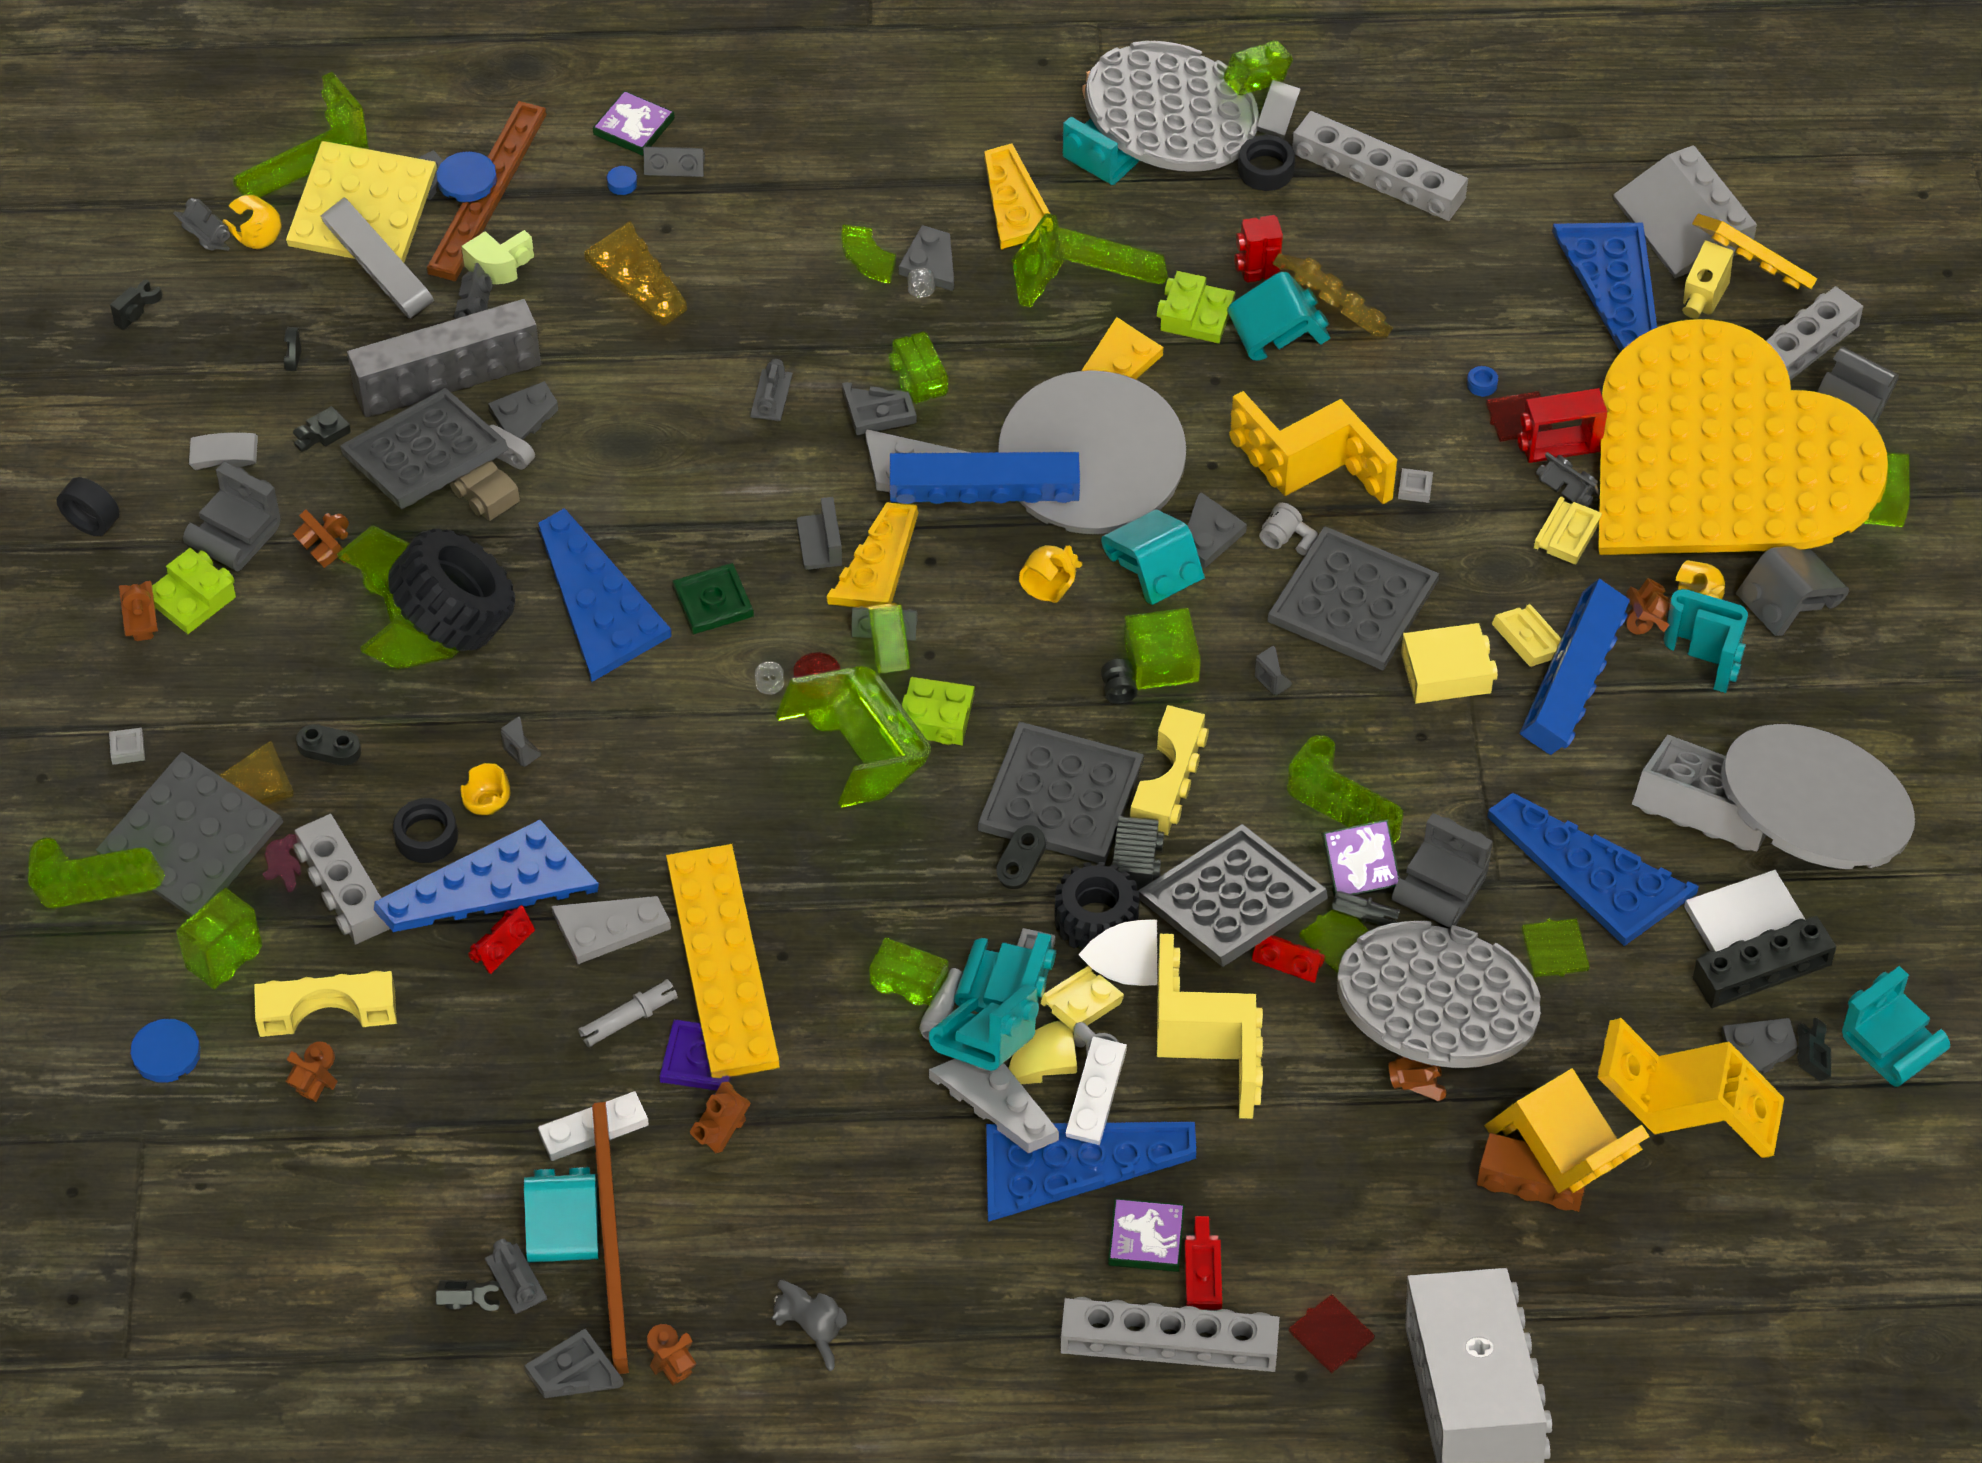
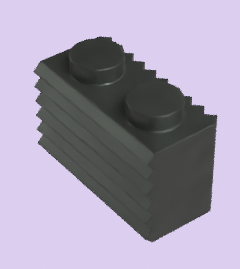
M1119 816L1113 865L1119 867L1120 873L1125 870L1130 874V880H1134L1137 884V889H1141L1151 883L1153 878L1157 879L1160 877L1161 859H1155L1156 851H1163L1164 832L1158 831L1159 820Z

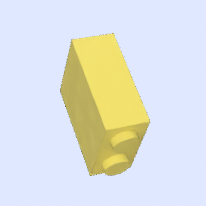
M1479 623L1403 633L1401 655L1415 704L1491 693L1493 680H1497L1498 676L1497 666L1494 660L1490 661L1489 639L1487 635H1482Z

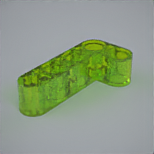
M1315 735L1308 739L1290 762L1287 779L1288 793L1293 798L1347 827L1388 820L1392 844L1396 843L1400 839L1403 823L1401 807L1333 771L1335 743L1330 737Z
M49 837L36 841L31 847L29 854L28 884L40 902L47 908H57L150 891L160 886L165 876L164 870L152 852L145 847L69 860L56 840Z

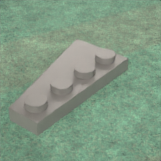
M952 1059L929 1069V1079L937 1085L942 1083L949 1089L951 1096L959 1102L961 1100L966 1101L974 1107L975 1114L983 1120L985 1118L990 1119L997 1125L999 1132L1027 1153L1059 1141L1058 1129L1004 1063L996 1070L990 1071L958 1059Z

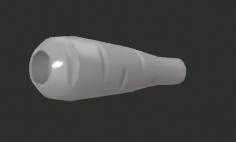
M950 969L945 982L934 996L922 1017L919 1030L927 1040H929L930 1030L952 1013L955 1003L954 996L962 976V972L959 969Z

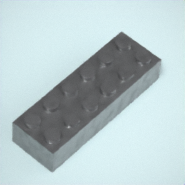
M525 299L347 351L354 393L365 418L420 402L444 388L453 392L541 365L537 326Z

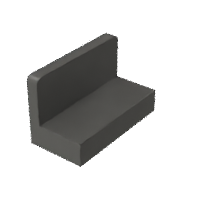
M833 497L821 498V514L797 518L803 563L806 570L842 566V545Z

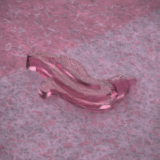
M292 833L283 839L270 842L266 847L265 857L268 870L263 873L264 878L267 880H272L279 875L284 880L288 892H292L296 885L294 871L301 875V867L298 860L289 854L290 849L297 843L296 834L293 835Z

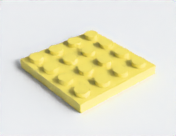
M322 141L286 238L288 246L355 259L333 235L320 217V215L345 197L395 254L405 262L437 170L436 162Z

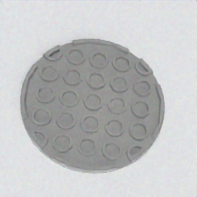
M1140 41L1131 43L1129 47L1121 49L1117 47L1108 51L1092 67L1085 86L1087 111L1095 126L1104 136L1117 142L1120 150L1140 161L1176 171H1207L1226 166L1237 160L1241 146L1248 139L1255 137L1259 112L1250 89L1236 78V73L1219 60L1214 62L1202 56V51L1172 42Z
M1090 370L1066 373L1035 386L1018 400L1010 410L999 438V452H1079V501L1067 503L1057 501L1019 502L1026 508L1028 513L1046 524L1052 523L1066 528V531L1081 534L1110 533L1155 509L1161 510L1174 495L1175 489L1181 477H1183L1186 463L1184 431L1179 418L1167 401L1156 391L1138 380L1106 371Z
M1773 724L1757 727L1740 735L1730 746L1721 769L1723 788L1727 798L1733 800L1738 807V815L1754 831L1760 830L1773 839L1772 844L1805 861L1838 869H1853L1854 866L1867 865L1868 868L1881 866L1890 862L1892 857L1903 852L1914 831L1915 813L1913 805L1898 778L1873 755L1852 742L1829 732L1792 724Z
M1404 921L1377 927L1358 937L1357 942L1345 951L1338 970L1337 991L1339 999L1354 1024L1368 1037L1386 1049L1425 1064L1451 1068H1470L1503 1061L1518 1053L1529 1043L1537 1029L1541 1014L1540 993L1526 967L1497 943L1491 945L1477 938L1478 933L1454 925L1449 929L1431 926V921Z

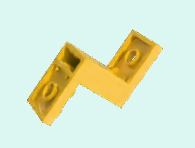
M1244 391L1233 396L1231 431L1229 432L1231 441L1248 455L1251 464L1254 467H1258L1266 475L1270 485L1274 488L1277 487L1284 496L1346 465L1348 471L1352 475H1356L1364 484L1367 492L1375 496L1382 504L1393 499L1397 458L1342 399L1280 431Z
M1622 1018L1610 1020L1607 1036L1604 1041L1605 1045L1601 1064L1598 1069V1079L1653 1134L1726 1121L1761 1158L1774 1156L1784 1097L1730 1042L1658 1056Z
M1573 1068L1518 1100L1484 1125L1489 1133L1497 1134L1503 1131L1505 1136L1518 1129L1558 1194L1567 1188H1570L1574 1193L1643 1150L1639 1143L1650 1137L1643 1125H1640L1617 1139Z

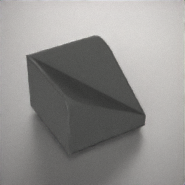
M1274 646L1256 656L1255 677L1273 695L1280 694L1292 685V682L1280 671L1277 652Z
M520 717L515 718L501 728L503 749L521 766L525 767L541 756V752L523 735Z

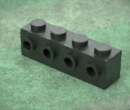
M1818 916L1806 920L1797 919L1789 926L1781 929H1770L1756 938L1747 941L1739 940L1720 951L1704 953L1696 960L1693 979L1709 1006L1713 1009L1831 966L1836 945Z

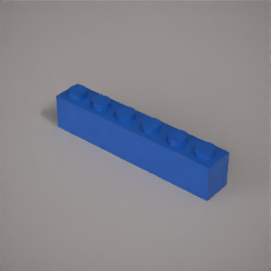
M1079 452L890 453V502L902 504L913 502H931L934 504L963 502L971 504L987 501L995 503H1006L1008 501H1025L1028 503L1057 501L1067 503L1079 501Z
M1600 578L1582 592L1519 733L1549 755H1552L1561 747L1567 748L1573 741L1576 734L1573 729L1586 712V708L1583 706L1596 689L1597 685L1594 681L1607 664V660L1604 658L1617 641L1615 633L1628 616L1625 610L1630 599Z

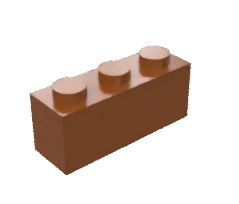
M1489 1133L1479 1169L1478 1186L1485 1187L1492 1192H1505L1517 1195L1526 1201H1539L1551 1204L1561 1210L1580 1211L1586 1186L1574 1193L1570 1188H1567L1558 1194L1526 1142Z

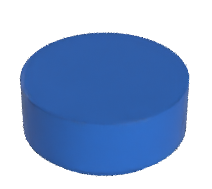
M618 166L611 169L607 174L609 190L617 195H626L633 192L637 187L636 172L627 166Z
M1478 366L1471 369L1468 373L1467 388L1474 395L1489 396L1497 390L1498 375L1492 368Z

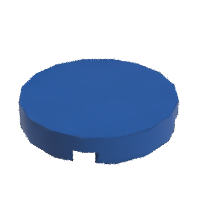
M469 151L451 155L440 164L437 170L438 188L444 196L448 198L449 196L454 197L456 201H477L486 197L491 192L490 189L493 185L495 187L497 182L495 165L490 158L481 153Z
M160 1019L148 1023L137 1032L131 1043L130 1054L135 1068L145 1079L154 1082H172L178 1080V1076L184 1073L187 1075L195 1068L200 1059L201 1047L195 1030L187 1023L176 1019Z

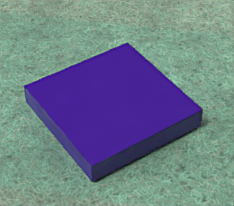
M674 1019L660 1073V1082L716 1091L722 1082L730 1083L731 1077L728 1075L722 1076V1078L711 1077L701 1024Z

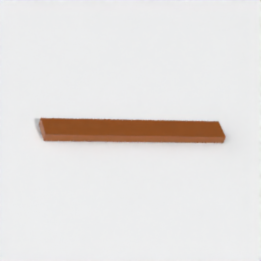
M518 101L488 155L496 169L497 182L495 187L493 185L490 189L491 192L484 198L477 201L462 202L427 266L429 275L452 281L457 280L464 267L462 245L479 236L484 231L546 117L545 107Z
M598 1102L592 1105L612 1358L617 1372L625 1374L629 1373L609 1125L606 1102Z

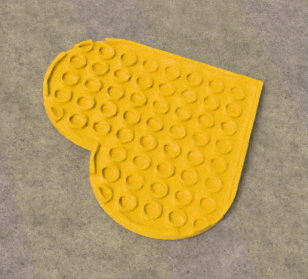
M1709 319L1677 321L1657 327L1639 336L1625 347L1615 358L1605 377L1602 398L1608 413L1604 436L1601 439L1599 512L1602 513V516L1599 520V555L1767 551L1774 547L1786 546L1800 550L1815 548L1832 543L1834 537L1847 531L1851 533L1860 527L1869 518V513L1877 503H1880L1883 497L1888 477V460L1884 442L1874 424L1858 409L1838 398L1813 391L1791 390L1788 371L1779 354L1763 338L1744 327Z

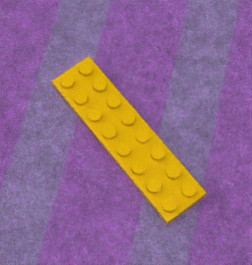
M732 844L666 855L711 1077L722 1078V1076L727 1075L731 1077L780 1068Z

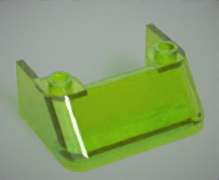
M372 525L337 553L338 559L361 569L364 578L363 583L368 591L385 598L391 622L360 647L361 652L397 669L453 658L460 652L456 647L451 649L444 647L442 643L438 641L433 642L428 639V635L422 631H417L413 627L414 624L409 619L406 620L401 614L402 610L400 607H396L392 600L393 594L389 591V570L410 543Z
M856 666L790 679L775 715L778 721L806 716L809 722L820 731L839 729L864 764L856 765L852 769L838 801L841 808L885 798L924 765L931 752V745L881 677L874 670L865 666Z

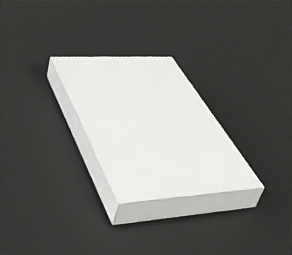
M1776 870L1688 899L1684 905L1710 951L1715 952L1728 948L1736 941H1747L1760 936L1767 930H1778L1789 926L1797 919H1805Z

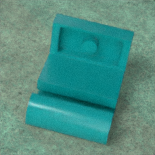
M1069 117L1063 124V157L1110 185L1116 184L1140 161L1120 150L1118 143L1104 136L1095 126L1092 119H1089L1084 124L1073 117Z
M1287 272L1273 275L1232 302L1227 310L1247 354L1252 360L1258 361L1267 358L1268 356L1263 347L1271 341L1280 350L1307 331L1320 345L1331 339L1326 329L1329 322L1322 311L1317 310L1315 307L1318 304L1316 296L1310 288L1304 290Z
M1157 509L1101 538L1103 549L1111 561L1119 560L1121 566L1138 574L1145 600L1151 605L1205 578L1189 527L1184 522Z
M1687 589L1677 590L1673 593L1667 617L1669 626L1664 633V644L1668 649L1674 651L1678 637L1691 640L1688 655L1719 664L1714 690L1726 693L1730 681L1736 682L1742 665L1740 663L1746 644H1743L1742 641L1748 612L1743 606Z
M1038 932L1033 949L1002 942L999 953L986 950L988 939H976L973 942L954 996L955 1003L960 1006L969 998L977 997L978 1007L973 1011L981 1012L991 1002L1001 1005L1025 984L1037 988L1038 1003L1040 997L1042 998L1045 992L1048 972L1052 970L1055 962L1056 950L1051 949L1052 935Z
M1900 966L1889 974L1883 972L1875 979L1870 988L1866 991H1857L1849 999V1008L1842 1028L1845 1041L1895 1087L1901 1086L1950 1048V1041L1946 1033L1940 1029L1932 1035L1925 1028L1929 1024L1930 1018L1904 994L1909 974Z
M1025 984L1001 1005L991 1002L977 1015L971 1012L978 1007V998H969L930 1030L929 1042L932 1048L938 1053L990 1071L996 1070L1034 1037L1036 1017L1039 1011L1037 988Z
M590 1167L569 1168V1175L555 1176V1169L534 1170V1177H524L528 1263L599 1259L597 1232L598 1174H590Z

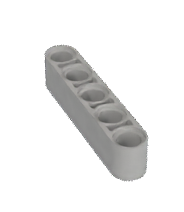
M345 197L320 215L322 221L407 318L412 319L434 301L426 287Z

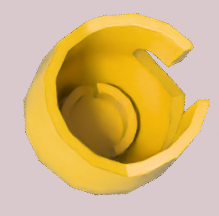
M243 195L229 204V207L238 214H242L247 209L253 211L252 217L240 225L241 232H237L236 227L229 221L223 220V223L228 226L230 234L240 243L249 248L262 249L270 246L277 239L281 231V219L278 211L268 202L255 195Z
M1045 545L1031 553L1020 571L1019 582L1029 595L1039 600L1057 603L1073 584L1076 568H1080L1082 562L1078 561V556L1073 554L1071 546L1061 549L1057 546Z
M1687 560L1678 571L1676 581H1679L1678 590L1687 589L1722 600L1725 593L1724 577L1719 569L1713 565Z

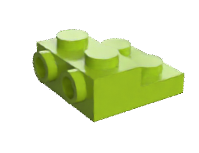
M1177 271L1175 278H1168L1165 287V295L1168 296L1167 300L1161 299L1158 305L1157 317L1161 318V331L1220 344L1229 318L1227 310L1229 305L1235 300V291L1208 286L1204 276Z
M191 548L166 565L168 574L152 585L155 608L187 634L236 598L233 586L234 578L231 573L223 567L217 570L206 552L201 550L196 553Z
M911 677L898 719V735L913 740L923 739L947 745H963L974 698V686Z

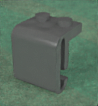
M1841 347L1833 358L1837 362L1832 372L1826 373L1817 392L1849 403L1862 412L1876 426L1898 381L1899 374L1845 347Z
M223 462L216 469L220 491L199 512L200 519L204 520L203 524L200 527L192 523L188 524L183 535V541L189 547L199 552L202 550L210 558L235 571H240L277 531L281 518L275 488L269 482L249 475L240 467H233Z
M1786 546L1767 550L1760 557L1735 594L1775 636H1782L1800 611L1821 610L1824 605L1829 609L1834 608L1846 598L1849 588L1811 548L1800 550Z
M1432 813L1426 823L1424 842L1407 867L1406 873L1408 876L1406 879H1399L1392 895V901L1448 928H1451L1452 925L1456 926L1487 876L1493 841L1486 838L1480 832H1473L1458 825L1450 818H1443Z

